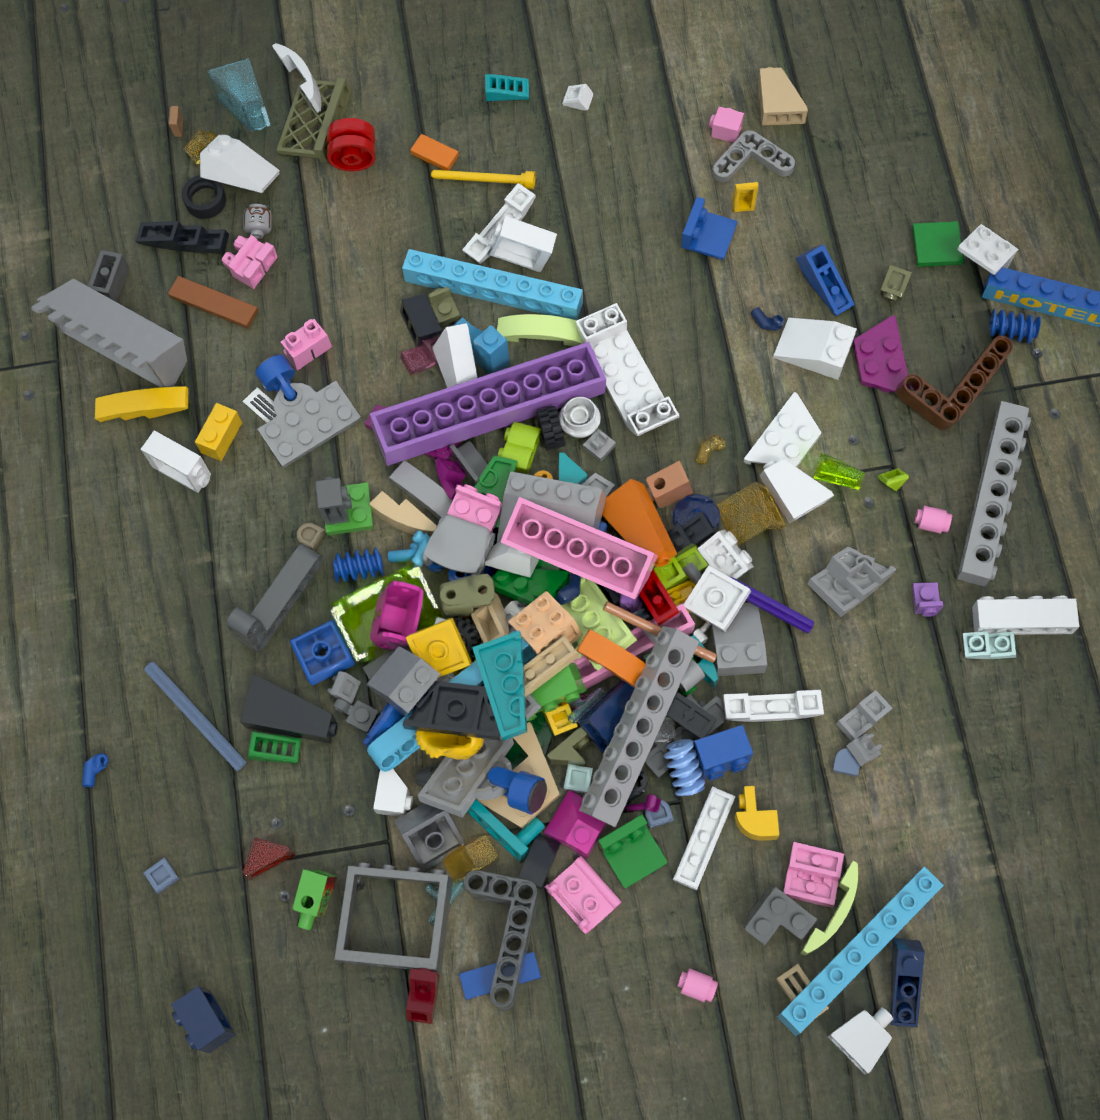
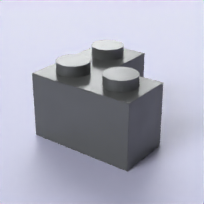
M771 883L740 925L766 945L780 925H783L802 940L817 918Z

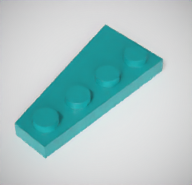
M519 630L472 647L503 741L527 733L522 634Z

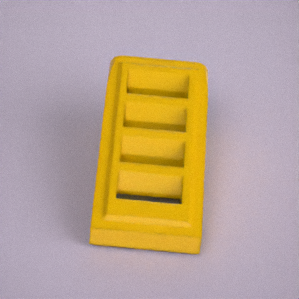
M758 182L735 184L731 195L732 212L755 210Z

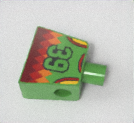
M303 869L293 904V910L300 912L297 927L311 930L315 917L324 916L338 876L316 869ZM311 897H312V899H313V901H314L313 906H311V904H310V898H311Z

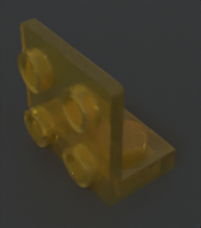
M753 482L717 505L727 530L736 537L738 541L736 544L738 546L768 528L779 531L786 526L767 487L757 482Z

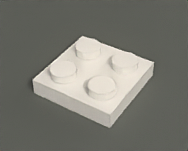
M708 566L683 605L686 610L726 632L751 593V590L713 567Z

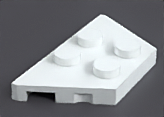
M796 392L792 394L746 455L744 463L751 465L752 462L766 465L772 460L779 462L785 459L795 467H798L819 439L821 431Z

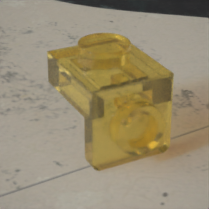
M199 129L185 146L184 150L195 164L200 165V153L217 135L211 131L205 132Z

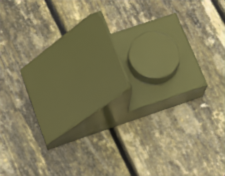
M580 727L547 755V761L551 765L568 766V764L586 767L584 759L577 753L576 749L582 750L591 741L590 737Z

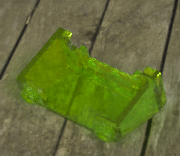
M411 563L328 605L356 662L359 660L366 662L375 657L374 652L378 647L370 640V631L377 599L391 582L401 581L418 586L424 590L417 628L425 626L427 628L435 624L437 617L444 618L417 564Z

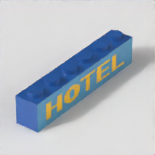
M1003 267L995 275L989 272L986 278L982 298L1100 327L1099 291Z

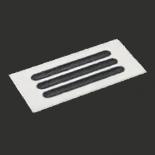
M256 388L243 400L248 407L267 423L277 417L274 411V402L259 388Z

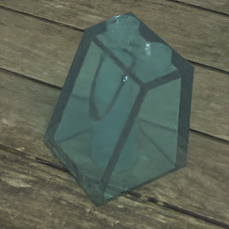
M249 58L207 71L217 100L250 132L271 126Z

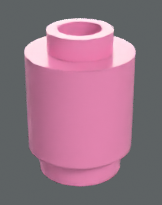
M924 505L922 510H917L914 523H918V529L940 534L942 532L948 533L952 514L947 513L946 510Z
M689 968L687 973L682 971L677 986L682 988L681 994L705 1002V1000L712 1002L718 982L712 980L713 977Z

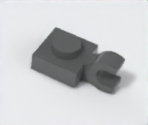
M337 698L333 706L336 711L348 716L345 721L346 724L366 734L369 733L380 713L379 710L358 700L352 706L348 702Z

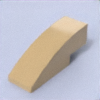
M381 491L369 503L372 513L401 531L414 535L416 531L420 530L431 537L436 530L437 525L407 499L398 505L386 493Z
M485 588L480 594H485L488 589ZM495 593V599L491 601V605L473 608L474 612L471 614V617L483 643L508 635V621L498 594Z

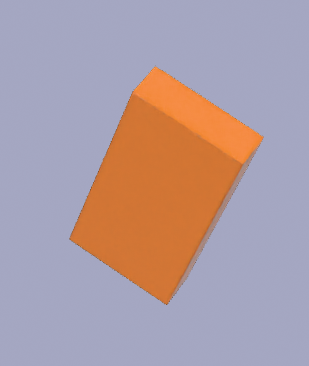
M423 134L419 136L410 149L411 155L446 171L450 170L459 157V151Z

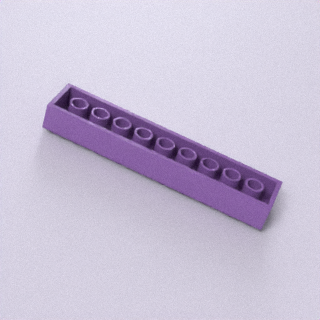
M586 342L370 413L371 426L386 465L389 466L511 425L513 422H520L537 416L536 410L554 405L556 409H559L573 398L585 397L589 399L604 394L607 379L590 343Z

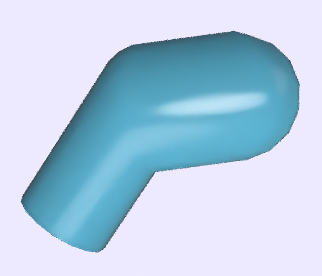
M419 530L413 535V541L418 543V550L411 561L422 567L424 563L423 553L430 536Z

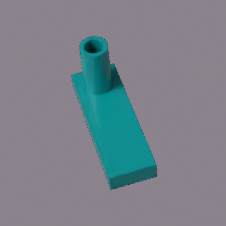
M477 799L474 800L467 810V813L519 863L527 856L528 848L526 846L545 828L543 823L535 817L514 835Z

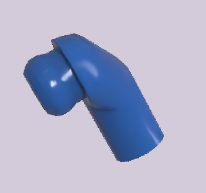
M98 753L85 762L82 779L83 787H95L96 774L108 764L109 759L106 754Z

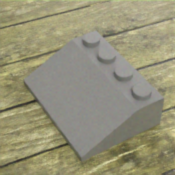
M510 471L503 497L496 544L502 539L519 497L598 529L606 502L603 489Z

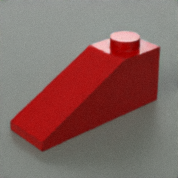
M652 569L647 582L639 594L660 626L680 612L657 573Z

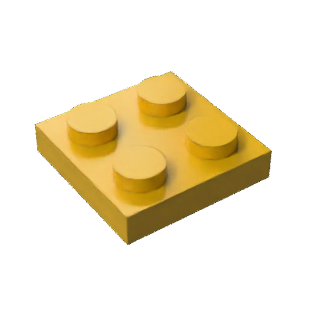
M453 618L405 637L412 653L423 659L440 673L439 677L472 664Z

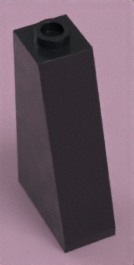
M252 675L240 719L241 724L245 728L330 743L331 738L336 736L338 722H336L333 714L257 675Z

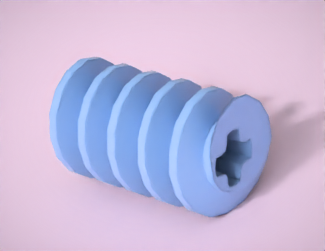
M691 739L678 740L666 746L670 751L664 754V758L673 759L667 763V768H675V770L670 772V777H678L672 784L674 787L681 786L680 789L675 791L676 796L693 795L705 788V780L701 777L702 770L698 767L699 760L695 758L697 754L696 750L692 749L694 743Z

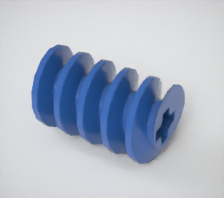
M994 308L989 323L990 338H993L995 333L999 332V336L1008 334L1010 340L1016 335L1018 343L1026 337L1027 344H1030L1038 336L1041 317H1036L1033 322L1032 315H1027L1024 320L1023 313H1018L1015 318L1013 311H1010L1005 316V311L1000 310L996 315Z
M374 547L372 555H370L366 548L364 549L363 556H360L358 550H355L354 557H351L349 552L345 551L344 559L341 558L339 553H336L333 560L336 583L339 582L340 576L344 582H348L349 575H351L354 581H357L359 573L363 579H367L368 572H370L373 578H376L378 571L384 577L382 555L377 547Z

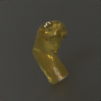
M713 435L700 444L695 461L698 464L706 465L710 452L714 449L717 451L723 450L726 445L725 440L719 435Z

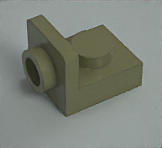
M449 287L438 288L428 294L429 303L440 327L461 319Z

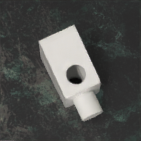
M883 1007L873 1017L866 1010H863L833 1031L828 1038L865 1075L873 1069L892 1039L891 1035L884 1028L893 1020V1017Z

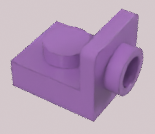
M938 582L913 583L912 594L915 614H922L925 617L937 615L943 608V601H940Z

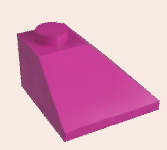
M569 790L544 834L588 859L607 824L579 811L583 797Z

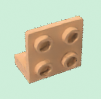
M544 592L509 620L510 625L516 631L520 630L522 638L531 646L536 656L564 635L571 644L583 635L574 618L548 592Z

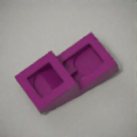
M438 457L436 459V468L440 482L448 497L453 500L457 493L455 490L456 486L464 487L462 481L466 474L456 461Z

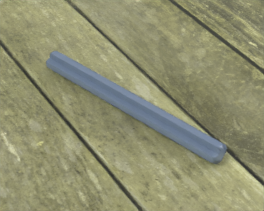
M150 662L144 668V671L236 771L241 770L246 765L244 758L155 662Z

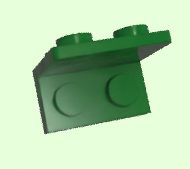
M643 815L638 816L598 840L600 850L624 889H627L667 864L665 856L647 829V821Z

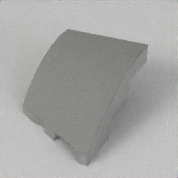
M846 547L832 556L826 569L810 578L807 585L842 617L877 590L895 573L896 569L893 566L884 567L875 563V558L863 555L853 548Z

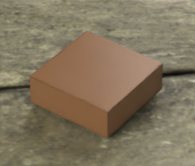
M179 106L170 107L169 126L174 137H182L184 118Z

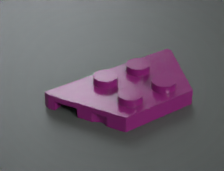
M894 315L853 341L860 384L870 388H878L886 393L890 391L896 393L898 384L908 375L896 316ZM906 384L907 388L911 390L910 385Z

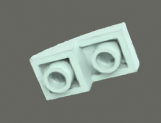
M988 631L963 633L965 658H1016L1014 632L988 634Z

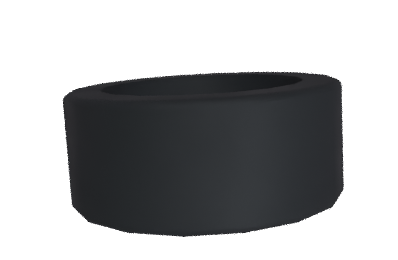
M200 175L189 179L182 190L183 202L189 213L196 218H213L220 214L227 201L225 191L220 182L202 178ZM209 188L216 191L215 199L206 205H196L192 202L193 195L201 189Z

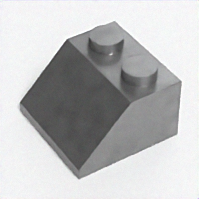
M398 646L367 683V686L406 717L440 676V673L420 657Z
M424 803L394 820L422 872L467 847L449 813Z

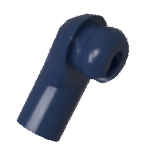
M760 307L753 309L750 313L763 330L778 331L784 323V319L780 315H775L773 318L766 317Z
M569 573V584L560 589L555 597V600L560 605L568 604L580 595L581 576Z

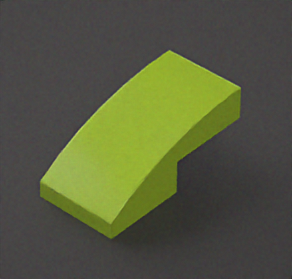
M694 546L680 556L671 558L667 565L655 567L654 570L665 588L668 589L690 579L683 571V568L692 562L700 573L706 570L709 565L698 551V547Z

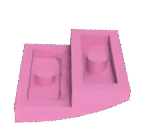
M793 842L783 893L792 899L833 908L844 854Z

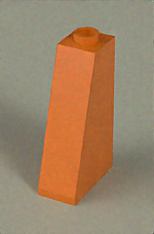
M630 479L606 497L602 515L626 542L658 555L654 566H665L670 562L671 558L677 555L643 483Z

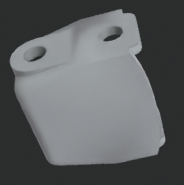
M443 515L423 553V562L426 566H430L432 562H435L440 566L457 572L472 574L471 576L481 575L485 570V561L492 549L495 533L490 532L486 527L452 515Z

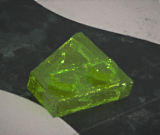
M821 453L813 479L859 490L865 473L825 453Z

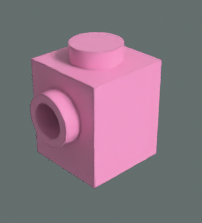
M719 107L716 115L712 114L710 119L711 137L734 143L739 137L744 113L731 108Z

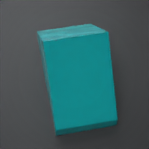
M559 453V481L580 485L588 479L587 474L565 453Z

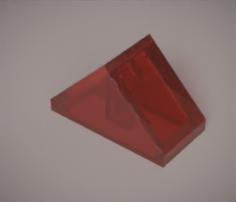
M254 838L243 874L247 879L252 880L295 855L289 847Z

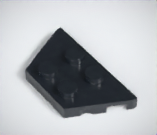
M435 681L428 689L427 695L417 703L416 710L409 719L406 718L403 721L404 729L501 740L484 686Z

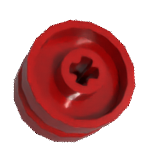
M343 118L329 125L327 129V158L333 167L344 171H361L374 164L376 160L375 129L370 123L357 118Z

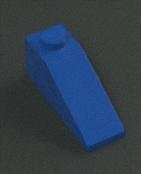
M824 244L815 246L795 258L807 281L834 316L855 305Z

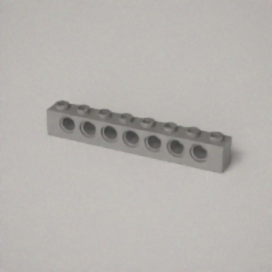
M1001 401L996 410L958 571V580L985 587L990 580L995 578L997 566H994L995 558H999L1002 550V544H999L1000 536H1004L1007 528L1004 518L1005 515L1009 514L1012 506L1009 496L1010 493H1014L1017 480L1013 478L1015 472L1018 473L1022 461L1018 456L1020 451L1023 452L1026 444V438L1023 437L1024 431L1028 430L1031 422V417H1027L1028 407ZM1006 428H1011L1015 433L1008 432ZM1001 449H1007L1010 454H1005ZM996 469L1002 470L1005 475H1000ZM991 490L999 492L1000 496L993 495ZM986 512L994 513L996 518L989 517ZM981 533H987L991 539L983 538ZM976 554L984 556L986 561L978 560Z
M663 626L662 630L658 633L653 650L646 659L643 672L635 683L632 696L625 705L622 718L614 729V735L609 746L604 751L601 764L593 775V781L582 799L579 811L616 827L699 641L678 629Z

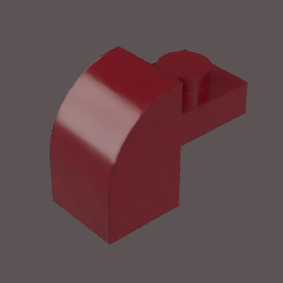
M428 968L411 969L409 976L410 992L406 1006L407 1021L433 1024L440 974H437V972H433Z

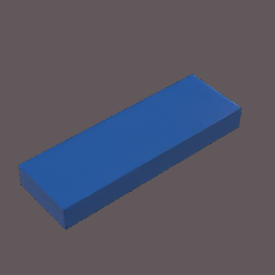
M534 952L526 955L520 984L541 978ZM497 963L459 974L466 1000L490 993ZM506 966L503 969L502 975L510 977L515 973L516 968L514 966Z

